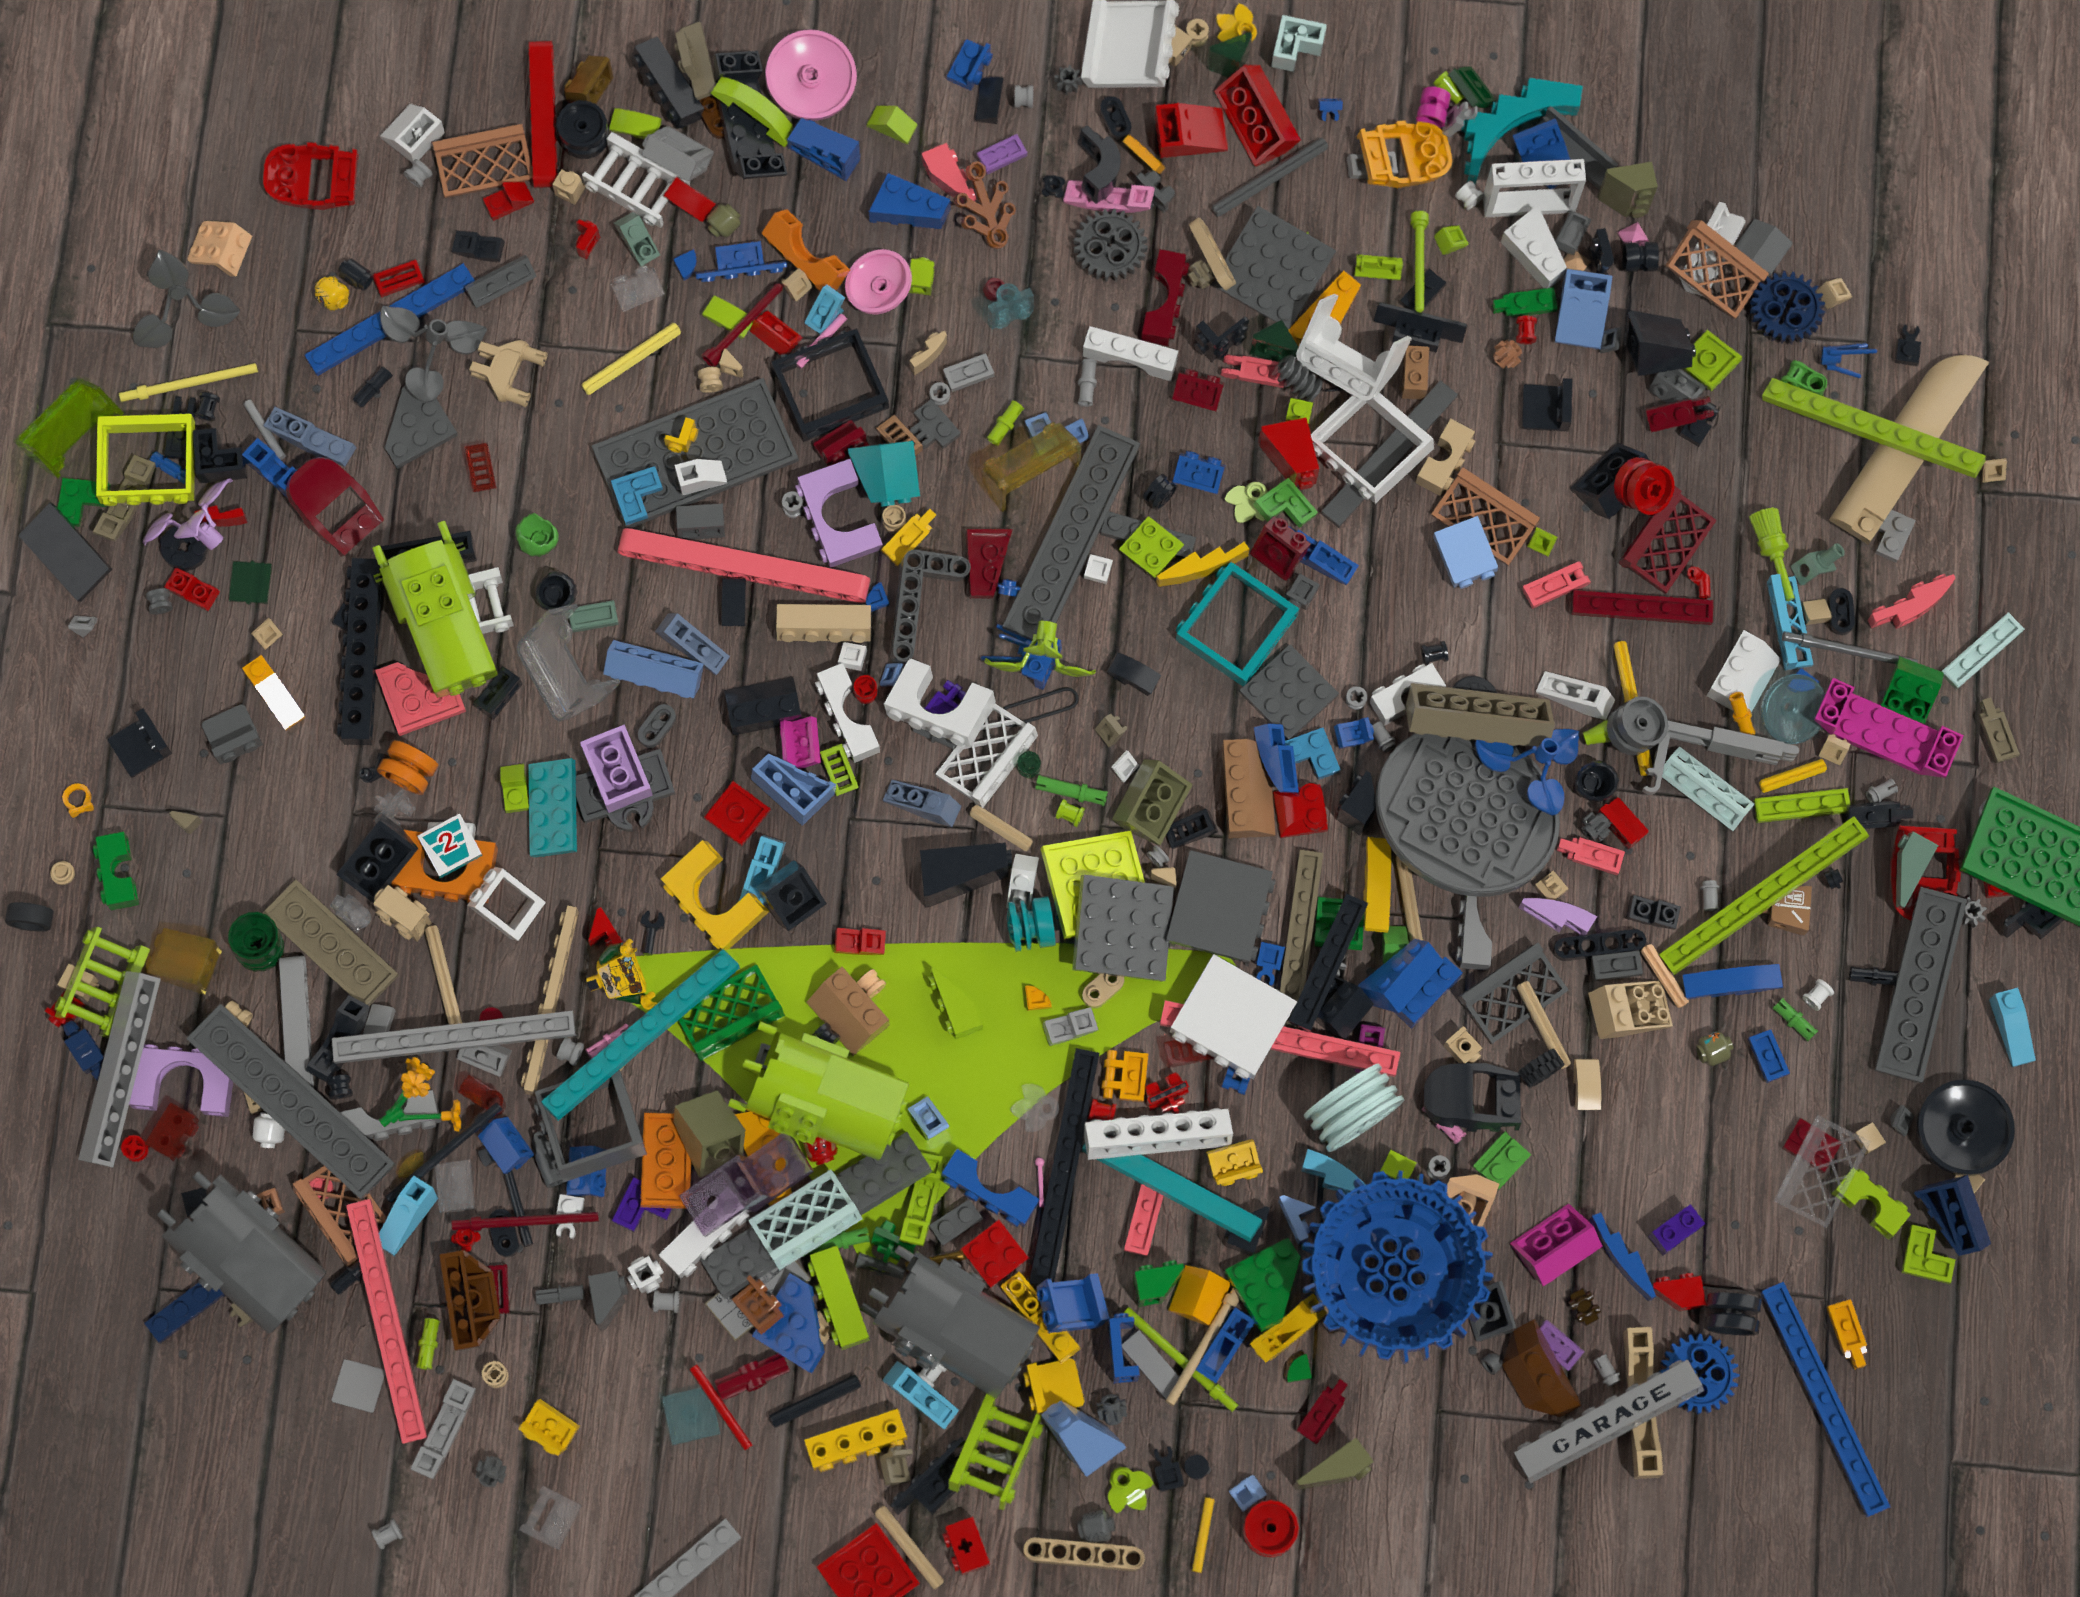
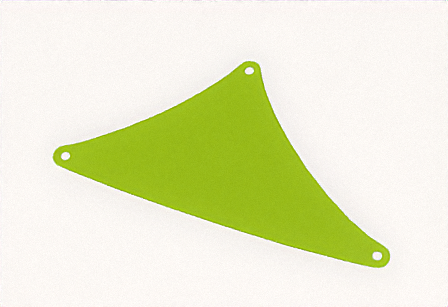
M1013 943L885 944L884 955L834 953V945L757 947L725 950L740 966V969L728 979L757 964L785 1014L784 1017L769 1025L777 1027V1032L800 1041L804 1033L812 1036L824 1024L807 1004V1001L825 980L841 967L848 972L856 983L870 970L874 969L877 972V977L880 980H884L887 984L871 1000L889 1019L890 1026L856 1055L853 1056L849 1052L847 1059L909 1082V1088L904 1099L908 1102L893 1140L908 1132L921 1153L945 1157L943 1170L957 1149L976 1160L997 1137L1049 1092L1069 1079L1076 1048L1098 1052L1100 1056L1147 1026L1161 1020L1165 1000L1185 1004V999H1188L1213 954L1203 951L1168 949L1166 981L1160 982L1124 977V985L1120 991L1101 1007L1091 1008L1098 1031L1049 1046L1042 1025L1043 1022L1067 1016L1068 1013L1090 1008L1083 1001V990L1100 975L1098 973L1072 970L1075 944L1056 943V946L1040 948L1038 943H1032L1031 950H1027L1026 943H1021V951L1015 952ZM721 950L636 956L647 983V991L644 993L654 992L655 997L650 1000L658 1004ZM1216 955L1236 967L1231 958ZM935 967L975 1003L983 1024V1030L955 1039L953 1033H948L945 1025V1020H948L945 1011H940L936 1000L940 998L937 989L932 990L928 979L929 976H932L931 968ZM754 973L747 977L744 985L757 987L759 981L757 974ZM1109 976L1108 981L1114 983L1117 981V978ZM730 986L725 989L723 996L735 999L739 988ZM1025 986H1034L1043 991L1049 997L1052 1008L1028 1011ZM743 989L739 1000L751 1003L755 992ZM1092 991L1090 993V996L1092 998L1099 997V993L1096 991ZM759 993L755 1004L764 1006L770 1003L771 999L769 995ZM708 998L704 1000L702 1007L714 1010L718 999ZM721 1001L718 1011L730 1014L734 1003ZM631 1003V1004L635 1005L636 1007H638L639 1009H641L642 1011H644L645 1013H647L648 1011H650V1010L644 1009V1008L642 1007V1005H640V1004ZM737 1005L734 1015L743 1017L748 1014L750 1007ZM691 1009L682 1018L693 1021L696 1010ZM700 1012L697 1023L709 1026L712 1014ZM716 1016L713 1027L720 1029L725 1027L728 1018ZM679 1021L667 1029L696 1054ZM695 1027L693 1033L694 1040L697 1042L704 1038L707 1030ZM758 1030L703 1061L748 1103L758 1076L763 1078L766 1071L761 1070L760 1075L744 1070L742 1066L745 1059L755 1062L761 1043L771 1046L775 1035ZM838 1040L836 1044L840 1045L842 1048H845V1046ZM926 1097H929L949 1125L946 1130L928 1141L908 1111V1108ZM782 1134L784 1145L812 1180H815L829 1170H832L836 1176L867 1157L837 1145L838 1153L834 1156L835 1160L816 1165L815 1162L808 1160L803 1142L789 1135ZM942 1177L936 1203L950 1188L943 1182L945 1179ZM915 1183L861 1215L862 1220L846 1229V1232L864 1227L868 1228L869 1234L860 1235L859 1237L868 1235L870 1242L853 1245L858 1256L861 1252L862 1254L874 1257L872 1254V1247L874 1245L871 1244L873 1233L876 1227L880 1228L886 1220L896 1226L894 1235L901 1236ZM890 1258L889 1260L895 1265L898 1263L896 1259Z

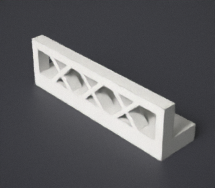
M1719 202L1707 225L1734 245L1745 224L1744 217L1730 214L1726 204ZM1697 243L1694 251L1699 250V243ZM1706 251L1707 265L1716 263L1715 253L1713 251ZM1700 253L1691 254L1692 268L1702 266ZM1717 266L1707 268L1709 281L1715 280L1718 275ZM1702 269L1693 270L1694 281L1697 283L1704 282ZM1681 279L1685 291L1703 296Z

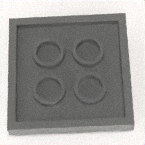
M1288 645L1239 691L1270 724L1283 725L1286 740L1292 739L1339 695L1291 645Z

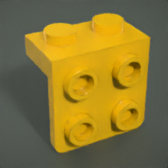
M1069 1358L1062 1364L1056 1361L1039 1366L1036 1363L1027 1365V1372H1023L1026 1387L1031 1386L1033 1396H1029V1402L1032 1411L1036 1410L1037 1414L1041 1415L1047 1411L1048 1407L1058 1403L1060 1400L1074 1408L1084 1405V1397L1074 1359Z

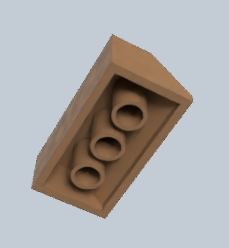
M1249 739L1223 740L1222 756L1228 839L1275 836L1272 780L1264 767L1256 741Z

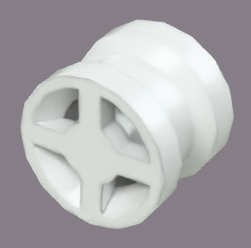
M1470 181L1459 189L1455 197L1458 200H1462L1464 207L1470 210L1481 201L1484 193L1478 191L1473 181Z

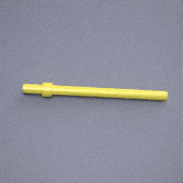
M256 363L149 387L142 385L138 386L135 390L121 392L119 396L121 402L137 398L144 400L148 399L151 395L256 373L258 369Z

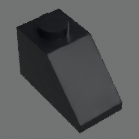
M1265 1206L1251 1213L1262 1219V1224L1250 1242L1226 1230L1223 1238L1228 1240L1226 1247L1253 1256L1270 1207Z

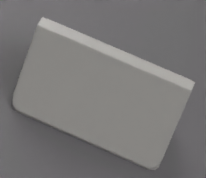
M372 1004L362 1035L389 1032L396 1010L393 1007Z
M500 1045L460 1049L456 1059L501 1077L512 1050Z

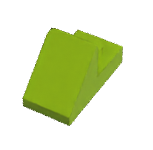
M518 764L500 767L506 813L529 810L525 765Z

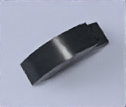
M1087 125L1080 130L1077 144L1093 158L1097 167L1084 175L1081 190L1097 204L1113 191L1119 174L1121 157L1116 143L1110 136L1102 140L1099 134Z
M348 995L337 1009L332 1029L324 1044L307 1064L306 1072L327 1082L335 1071L338 1072L344 1063H334L332 1038L360 1035L368 1016L369 1005Z

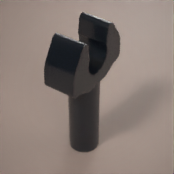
M648 910L641 918V925L647 930L643 954L652 956L656 932L660 929H665V919L662 912H659L658 921L653 924L650 923V911Z

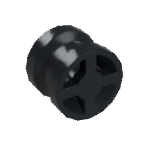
M829 1023L823 1024L812 1034V1036L832 1044H836L841 1037L838 1033H834L831 1030Z
M336 1075L329 1078L327 1081V1085L330 1086L329 1099H344L353 1095V1091L349 1087L351 1082L350 1075Z

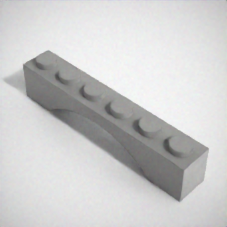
M1465 895V900L1460 901L1459 914L1463 915V923H1459L1458 937L1462 938L1461 947L1457 946L1456 960L1460 961V968L1488 971L1491 966L1492 941L1485 933L1480 922L1477 910V897Z

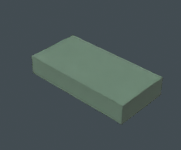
M614 600L568 609L572 633L619 625Z

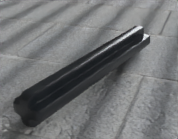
M852 1375L770 1414L769 1419L773 1427L777 1428L861 1387L860 1381L856 1375Z

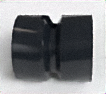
M1657 241L1643 242L1642 245H1639L1638 242H1624L1622 253L1624 272H1638L1640 268L1644 272L1657 271L1659 266Z

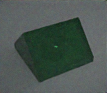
M1249 31L1210 46L1208 48L1207 69L1225 77H1231L1245 65L1248 59L1252 40L1251 32Z
M1280 320L1253 334L1250 355L1280 362L1289 355H1293L1296 358L1298 346L1283 320Z

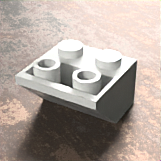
M409 104L380 137L413 163L415 159L420 160L433 146V142H436L445 131L442 121L427 109Z

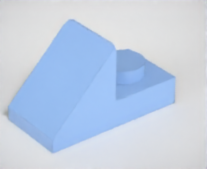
M929 1097L908 1108L910 1115L920 1127L927 1141L949 1127L947 1121Z
M1285 1195L1279 1197V1205L1297 1244L1306 1242L1309 1238L1307 1234L1310 1233V1230H1308L1309 1227L1306 1221H1301L1300 1217L1314 1212L1316 1207Z

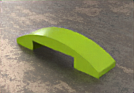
M720 78L711 94L727 106L734 102L768 127L769 130L766 134L785 148L788 144L787 139L794 130L787 117L771 101L754 89L729 78Z
M922 1152L921 1154L931 1167L932 1172L915 1182L900 1236L901 1242L924 1246L945 1163V1157Z

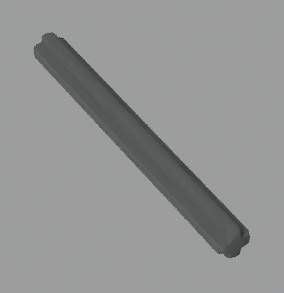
M1319 138L1212 206L1214 214L1220 217L1328 149L1327 142L1324 138Z

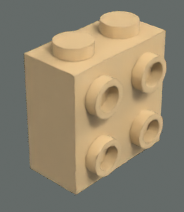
M389 885L385 889H380L375 895V902L373 903L377 909L376 914L379 916V919L389 927L392 924L395 925L394 927L399 930L398 933L408 941L412 938L418 942L425 933V928L432 924L428 917L430 914L426 911L427 908L417 900L412 903L407 897L408 894L397 886L395 889Z

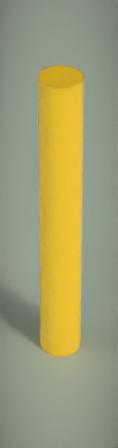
M1205 1498L1192 1567V1571L1202 1573L1215 1500L1212 1498Z

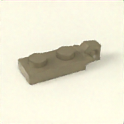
M1991 697L1983 699L1979 703L1982 711L1979 714V718L1995 763L2017 758L2020 756L2004 711L2001 712L2000 708L1995 709Z

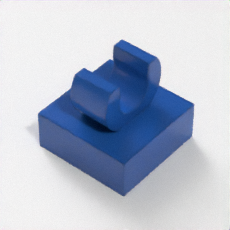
M1341 98L1318 99V108L1323 110L1321 113L1323 121H1326V114L1328 112H1333L1334 120L1338 121L1339 113L1337 110H1342Z

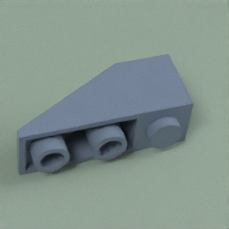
M891 780L883 798V801L929 821L953 827L961 809V805L949 794L896 780Z

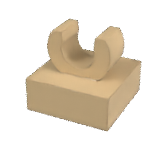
M799 268L796 271H791V275L786 280H781L789 296L796 302L813 287L804 271Z
M1835 734L1828 735L1819 756L1841 765L1849 750L1850 743L1846 739L1836 738Z
M1554 871L1534 886L1544 899L1556 900L1568 890V887Z

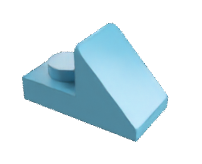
M825 285L804 323L821 335L840 313H843L844 310L840 307L845 297L829 285Z

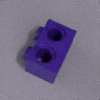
M1690 1204L1654 1230L1648 1237L1661 1255L1664 1256L1702 1228L1705 1222Z

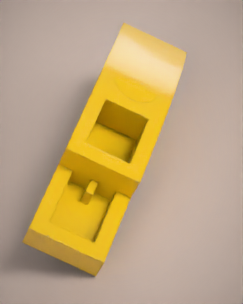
M1020 1271L1000 1286L1018 1312L1040 1326L1037 1333L1038 1338L1061 1364L1080 1350V1346L1067 1331L1048 1333L1047 1327L1043 1322V1311L1041 1303L1037 1299V1292Z

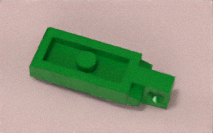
M1554 287L1503 295V299L1493 300L1492 304L1494 314L1506 312V316H1511L1512 318L1557 312L1558 309Z

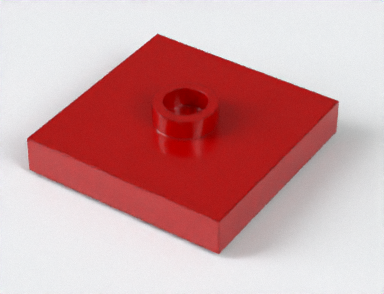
M733 781L704 816V819L742 847L771 811V808Z

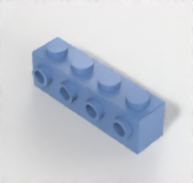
M613 640L607 650L603 675L610 676L615 680L630 681L638 686L653 687L661 692H672L684 698H694L700 688L704 664Z

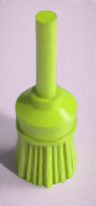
M1774 507L1762 509L1750 515L1749 520L1759 539L1757 544L1760 547L1761 556L1769 557L1770 561L1774 562L1777 574H1780L1785 600L1791 601L1795 597L1782 559L1785 557L1783 552L1789 548V544L1786 542V535L1782 532L1779 511Z

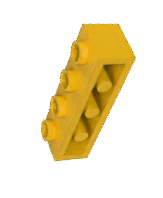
M895 1409L805 1439L804 1441L814 1471L819 1469L821 1473L833 1469V1464L843 1462V1465L857 1461V1456L866 1454L867 1457L881 1453L880 1449L887 1446L890 1448L903 1446V1441L908 1439L899 1410Z

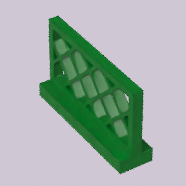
M756 964L724 981L700 1001L698 1006L693 1007L692 1010H696L693 1021L685 1020L682 1017L678 1021L699 1060L702 1061L758 1031L760 1021L771 1024L784 1017L785 1014ZM754 973L757 974L759 978L757 987L744 985L747 977ZM730 986L739 988L735 999L723 996L726 988ZM743 989L755 992L751 1003L739 1000ZM759 993L769 995L771 1002L764 1006L755 1004ZM708 998L718 999L715 1009L703 1008L704 1000ZM721 1001L734 1003L730 1014L718 1011ZM737 1005L750 1007L748 1014L743 1017L735 1016ZM700 1012L712 1014L709 1026L697 1023ZM716 1016L728 1018L727 1025L721 1029L713 1027ZM695 1027L707 1030L704 1038L697 1042L694 1040L693 1033Z

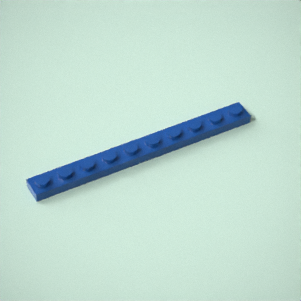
M1781 1282L1761 1291L1764 1302L1866 1517L1889 1508V1502L1785 1283Z

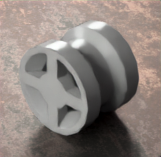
M1015 85V108H1020L1021 106L1033 108V85H1029L1026 88Z
M415 159L410 169L404 171V176L418 188L424 185L426 178H430L433 175L431 170L418 159Z
M565 1037L558 1050L557 1059L561 1061L565 1059L569 1061L570 1065L576 1066L582 1055L584 1044L580 1042L574 1043L571 1038Z

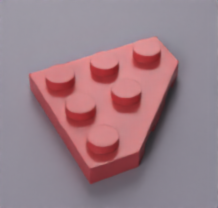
M398 662L375 670L399 736L466 712L460 694L436 697L428 675L416 672Z

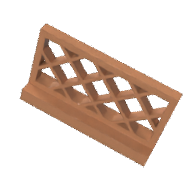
M522 124L433 142L445 198L502 187L503 182H526L533 180V171ZM522 142L523 150L518 157L508 151L512 143ZM496 147L502 151L496 161L485 155L489 148ZM473 151L479 155L473 166L463 160L467 152ZM505 153L515 159L509 170L499 164ZM523 155L525 156L526 162L521 159ZM451 156L457 162L450 171L443 166L441 158ZM483 158L493 164L487 175L477 169ZM520 162L527 167L529 175L519 177L513 173V170ZM460 163L471 169L465 179L454 173ZM496 167L507 173L501 181H495L490 177ZM444 171L447 172V173H449L446 178H445ZM474 171L484 177L480 185L474 186L467 182ZM451 176L462 182L457 190L448 191L447 182Z
M1691 220L1687 227L1688 232L1665 266L1730 317L1736 319L1760 281H1765L1769 273L1702 220ZM1692 236L1698 240L1699 250L1690 251L1689 241ZM1706 251H1713L1715 253L1716 263L1707 265ZM1700 253L1702 266L1692 268L1690 254ZM1680 256H1685L1687 269L1680 270L1674 265ZM1729 264L1732 266V277L1724 278L1722 265ZM1717 266L1719 279L1709 281L1707 268ZM1702 269L1704 282L1697 283L1694 281L1693 270ZM1746 277L1752 282L1747 290L1741 291L1739 278ZM1734 279L1736 292L1726 294L1724 281ZM1719 282L1721 295L1714 296L1711 294L1710 284ZM1736 295L1737 306L1734 310H1731L1727 304V297Z
M1462 467L1457 478L1431 515L1450 527L1455 525L1451 521L1456 520L1458 524L1459 519L1489 514L1491 526L1483 527V530H1492L1494 542L1489 543V545L1495 546L1496 549L1495 551L1491 548L1495 558L1509 566L1532 531L1539 524L1540 517ZM1458 484L1467 489L1468 498L1455 500L1453 491ZM1452 496V501L1446 502ZM1482 499L1486 501L1488 510L1474 513L1472 500ZM1469 501L1471 514L1458 516L1456 504ZM1453 504L1455 517L1445 518L1439 514L1443 506ZM1501 511L1506 515L1507 523L1493 525L1491 513ZM1520 524L1527 528L1522 537L1513 538L1511 526ZM1508 527L1510 539L1497 541L1494 529ZM1519 541V543L1515 547L1514 542ZM1511 542L1513 551L1507 559L1499 554L1498 545Z
M323 1166L303 1180L300 1179L293 1184V1191L345 1266L350 1267L359 1258L358 1253L351 1245L353 1239L352 1229L351 1231L342 1230L338 1226L339 1216L349 1218L348 1213L340 1212L342 1201L360 1202L365 1199L361 1200L359 1197L344 1196L346 1187L344 1184L341 1195L327 1193L329 1180L342 1182L337 1177H331V1172ZM316 1178L326 1179L324 1192L313 1190L309 1183ZM368 1194L365 1198L366 1200H372L374 1213L380 1218L376 1219L377 1223L384 1224L387 1219L371 1195ZM326 1197L340 1199L338 1211L326 1209L324 1206Z

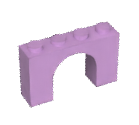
M851 459L798 477V485H795L799 497L802 496L805 500L806 506L803 509L807 520L812 519L814 528H811L815 541L820 540L823 548L819 550L823 563L828 562L830 568L879 551L883 546L875 523L850 532H839L829 527L822 517L821 510L823 504L830 496L858 486V478Z
M144 1045L129 1103L133 1109L157 1111L160 1085L164 1076L176 1067L191 1066L198 1069L204 1079L200 1111L204 1115L229 1117L233 1081L198 1049L184 1052L179 1047H168V1050H161L155 1045Z

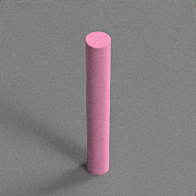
M840 313L810 346L817 344L823 338H830L847 318ZM807 357L800 359L797 362V367L802 369L810 359L805 360Z

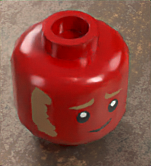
M816 1137L813 1145L803 1142L807 1158L810 1162L820 1165L835 1160L834 1156L838 1153L836 1144Z

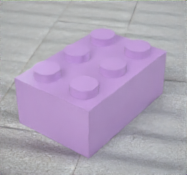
M625 725L580 742L608 813L653 796Z

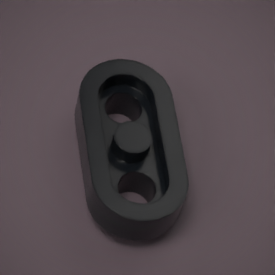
M1114 96L1104 98L1100 105V113L1109 134L1116 140H1124L1128 135L1130 136L1132 128L1126 110L1119 98ZM1113 108L1115 109V112L1110 113L1108 112V109ZM1121 127L1124 131L1118 132L1116 129Z
M1838 588L1831 593L1828 599L1832 617L1830 627L1838 635H1847L1855 625L1853 596L1847 589ZM1836 599H1841L1844 604H1837ZM1838 622H1844L1845 627H1840L1838 625Z
M497 1209L490 1214L489 1218L512 1217V1215L505 1209ZM490 1228L496 1252L505 1258L514 1256L519 1250L516 1228ZM509 1240L511 1242L510 1246L503 1248V1241Z

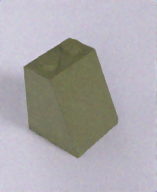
M718 1090L675 1106L674 1124L699 1177L742 1162L745 1128Z

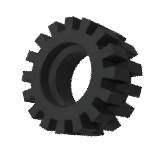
M1553 1048L1538 1056L1529 1064H1526L1518 1072L1527 1086L1532 1088L1555 1074L1565 1064Z

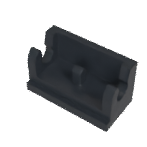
M502 666L499 669L498 675L480 697L475 699L473 706L494 721L522 686L520 677Z

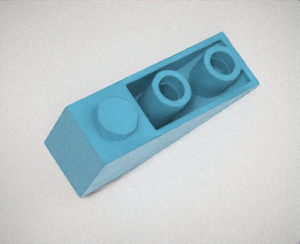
M415 1176L411 1178L399 1194L379 1233L383 1249L393 1256L396 1255L438 1200L433 1187Z

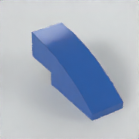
M1264 724L1254 727L1259 754L1272 782L1281 793H1298L1293 746L1285 745L1283 725Z
M1235 1307L1196 1368V1371L1217 1383L1255 1324L1252 1317Z

